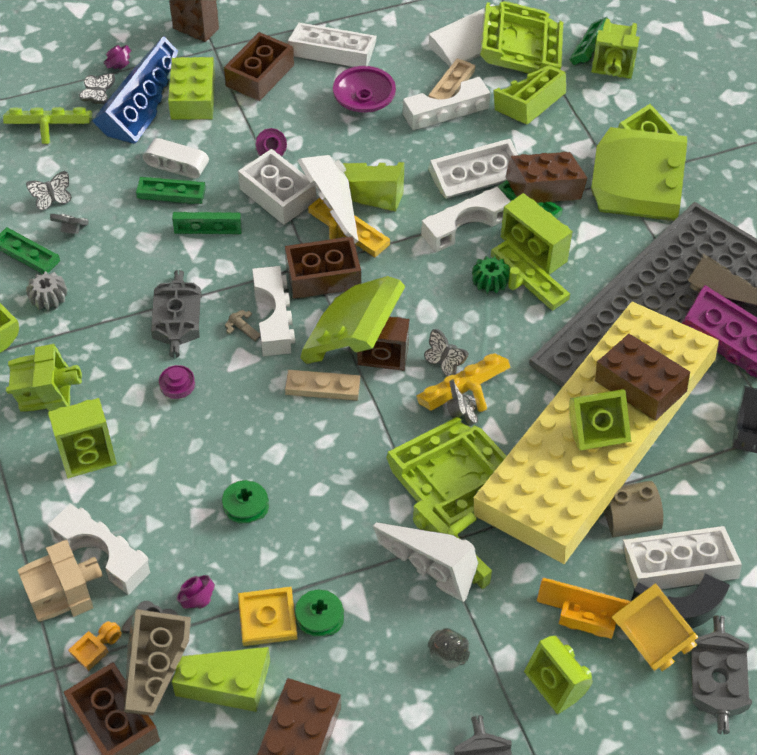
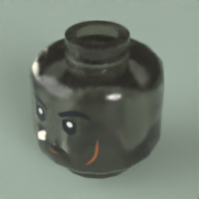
M451 628L437 630L429 639L428 648L431 658L444 667L454 669L459 665H464L469 659V641Z

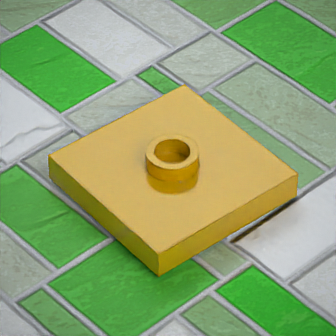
M292 587L238 593L243 646L298 639Z

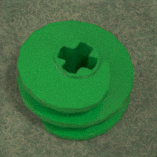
M236 481L226 488L222 496L225 515L236 523L248 524L264 518L268 513L269 499L267 492L260 484L254 481Z
M317 589L309 591L302 595L296 603V622L305 634L314 637L334 635L341 629L344 623L342 602L335 594L327 590Z

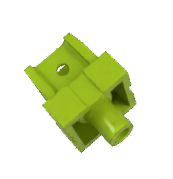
M606 19L603 31H598L591 73L632 79L640 39L639 36H636L637 23L625 26L612 24L610 19Z
M55 344L35 347L34 355L8 361L10 378L9 387H6V392L12 394L18 402L20 412L42 409L53 411L60 407L70 406V386L82 383L80 367L78 365L68 367Z

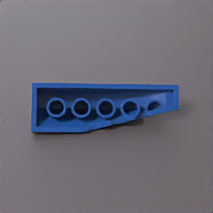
M163 36L115 90L92 122L106 136L135 144L157 114L156 109L158 103L162 100L163 95L161 94L167 85V77L171 71L172 58H176L178 50Z

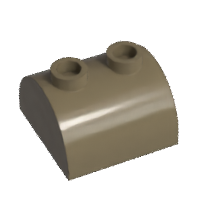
M652 481L622 485L603 511L612 538L659 530L663 527L662 502L658 489Z

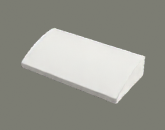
M484 8L430 33L428 47L450 67L457 58L468 62L481 56L480 47Z
M298 23L288 40V44L293 46L295 57L352 67L368 66L377 36Z
M511 139L430 160L428 170L437 188L447 199L503 183L506 180L505 176L510 156L518 154Z
M724 526L623 540L624 553L634 588L638 582L647 587H651L656 583L660 589L700 584L705 573L721 581L739 579L742 563Z

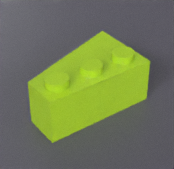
M548 65L528 74L525 80L520 82L514 80L510 82L509 87L502 90L499 87L494 89L495 111L528 125L566 93V72Z
M398 162L397 165L386 166V163H378V166H367L366 163H342L346 168L344 174L349 182L351 200L353 202L396 212L404 193L405 162Z
M269 647L182 656L172 680L175 696L257 712L270 664Z

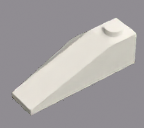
M330 155L299 159L298 163L306 177L320 192L318 195L331 209L330 213L347 237L353 236L354 243L358 242L349 182L344 174L346 171L344 165L340 160L335 161Z
M375 523L373 525L378 542L402 561L409 559L417 568V572L423 577L428 573L438 581L436 586L445 593L462 602L467 599L478 565L475 548L469 541L461 540L448 534Z

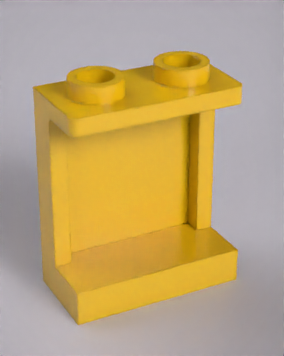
M656 583L612 616L653 671L658 668L664 671L675 662L672 658L680 651L686 654L697 645L694 640L698 636Z

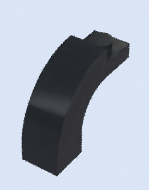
M744 386L736 416L732 447L757 453V388Z
M705 573L698 588L692 594L679 598L666 597L691 628H695L709 621L718 612L730 585ZM638 582L631 601L649 587Z

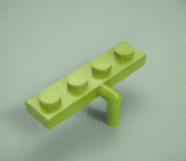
M15 107L9 108V111L3 115L4 124H40L42 144L50 143L49 124H89L93 119L92 111H86L84 107L73 108V111H65V108L62 107L52 108V111H43V108L40 107L31 108L30 111H22V108Z
M509 239L491 249L490 256L492 258L496 256L497 260L504 259L505 264H508L510 267L508 283L510 290H515L524 285L552 311L570 299V293Z
M422 500L416 503L413 509V522L420 530L453 535L459 538L458 534L476 521L475 515L469 512L448 527ZM476 555L478 565L472 583H476L481 589H484L490 584L492 570Z

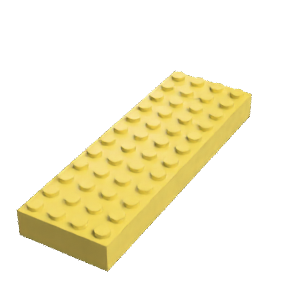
M631 302L474 496V515L565 564L614 498L615 493L622 487L715 361L719 340ZM630 333L690 371L687 392L656 421L627 403L631 442L586 450L578 449L570 423V398L610 392L595 382L597 361L626 335Z

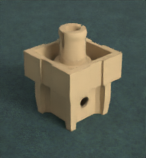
M67 539L47 547V556L18 569L38 622L56 617L70 610L74 617L93 609L86 582L103 576L95 557L77 564Z

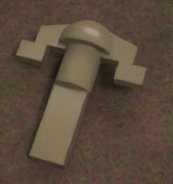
M241 310L229 316L225 324V328H227L226 333L230 335L234 331L232 326L235 325L255 342L260 338V333L241 319L242 317L248 319L252 315L249 310L247 312Z

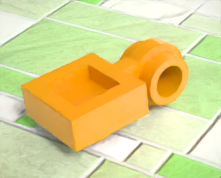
M105 622L99 628V635L97 637L88 631L68 649L69 653L87 671L91 670L109 653L104 643L112 645L121 637L120 626L115 622Z

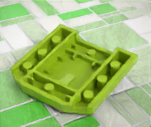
M507 1L500 2L497 6H490V3H486L483 15L480 55L489 64L524 73H532L548 65L561 70L563 21L559 20L557 23L549 18V13L543 10Z
M610 127L596 147L591 192L596 199L599 212L675 221L679 216L687 136Z
M386 276L355 285L335 297L331 305L320 317L304 345L300 356L305 364L322 361L327 351L350 346L354 352L372 349L399 300L405 285L399 279Z
M458 417L388 451L386 457L392 473L417 502L422 500L448 527L469 512L474 514V496L507 457L481 428L475 425L471 428L461 423L462 419Z

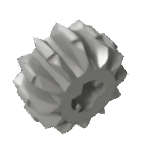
M45 271L43 275L36 274L35 279H29V285L26 286L29 302L32 305H36L39 310L45 307L49 311L50 307L58 308L59 303L65 302L67 287L62 276H58L55 272L48 275Z

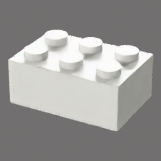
M272 149L238 171L240 190L283 225L308 209V206L317 200L315 185L310 183L306 175Z

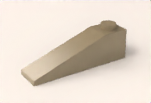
M702 254L688 278V281L691 282L689 287L700 292L701 288L706 285L723 297L757 305V287L754 288L751 286L752 284L742 277L731 274L728 268Z
M135 610L129 630L124 712L154 715L188 645L191 617Z

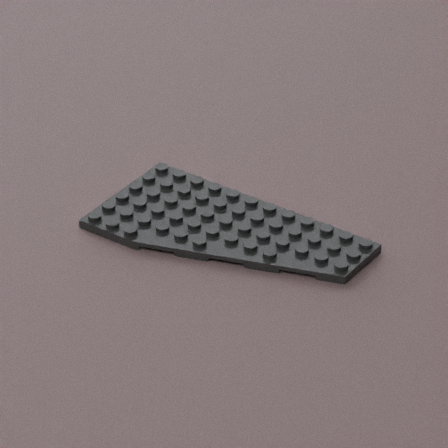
M694 201L529 360V365L560 387H563L631 302L682 323L699 293L689 287L691 282L688 281V278L702 254L728 268L731 274L742 277L752 284L751 286L754 288L757 287V238ZM726 298L757 317V305Z

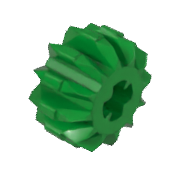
M485 256L483 260L478 259L476 265L472 268L473 285H477L478 291L485 289L487 294L489 291L497 294L499 289L505 290L509 283L510 267L508 264H505L504 259L497 260L496 256L493 258Z

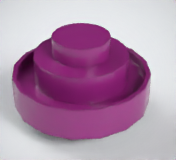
M116 45L105 54L108 58L103 63L108 69L113 67L114 69L119 68L121 70L130 63L128 59L130 58L129 53L132 50L128 45L122 47Z
M264 129L255 139V149L259 156L271 149L280 156H283L286 151V137L278 129Z
M182 365L166 368L159 376L160 390L166 397L171 399H180L188 396L195 388L193 372Z
M208 575L193 576L182 584L181 590L177 595V601L182 608L201 609L210 603V597L212 596L215 584Z

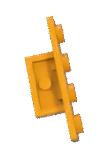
M542 578L537 602L562 609L559 620L560 625L610 639L613 637L615 625L617 624L612 616L631 602L547 578Z

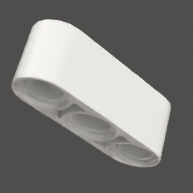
M159 138L153 139L143 154V159L149 166L193 179L200 177L209 162L207 154L201 150Z

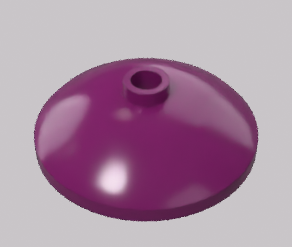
M372 66L349 68L341 72L333 83V95L336 101L346 109L359 113L375 112L386 107L392 102L396 93V85L393 78L384 70Z

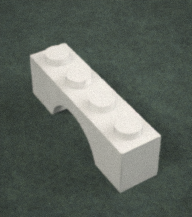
M480 77L461 82L460 91L448 99H433L423 93L404 98L403 116L413 131L488 109L490 91Z
M498 187L486 190L473 198L466 199L453 207H448L444 211L422 220L421 236L435 253L455 244L456 229L465 223L482 222L491 227L502 223L504 206L511 201Z
M280 266L252 269L256 301L267 304L274 310V313L267 320L259 323L263 356L291 353V344L295 343L294 329L289 330V325H292L291 311H286V307H290L289 293H284L283 290L287 289L286 275H281Z
M70 503L48 524L52 538L58 543L67 539L71 551L83 547H95L106 552L109 555L106 565L109 581L128 595L150 574L149 559L142 551H135L130 548L128 542L119 535L115 537L110 533L105 524L100 521L96 523L83 508L77 509Z

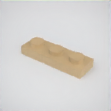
M457 58L428 97L442 100L455 96L460 91L461 82L469 80L475 72V65Z
M288 370L285 395L358 401L360 375Z

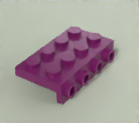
M704 285L683 319L682 324L719 340L717 353L724 356L728 362L746 370L749 375L757 377V317Z

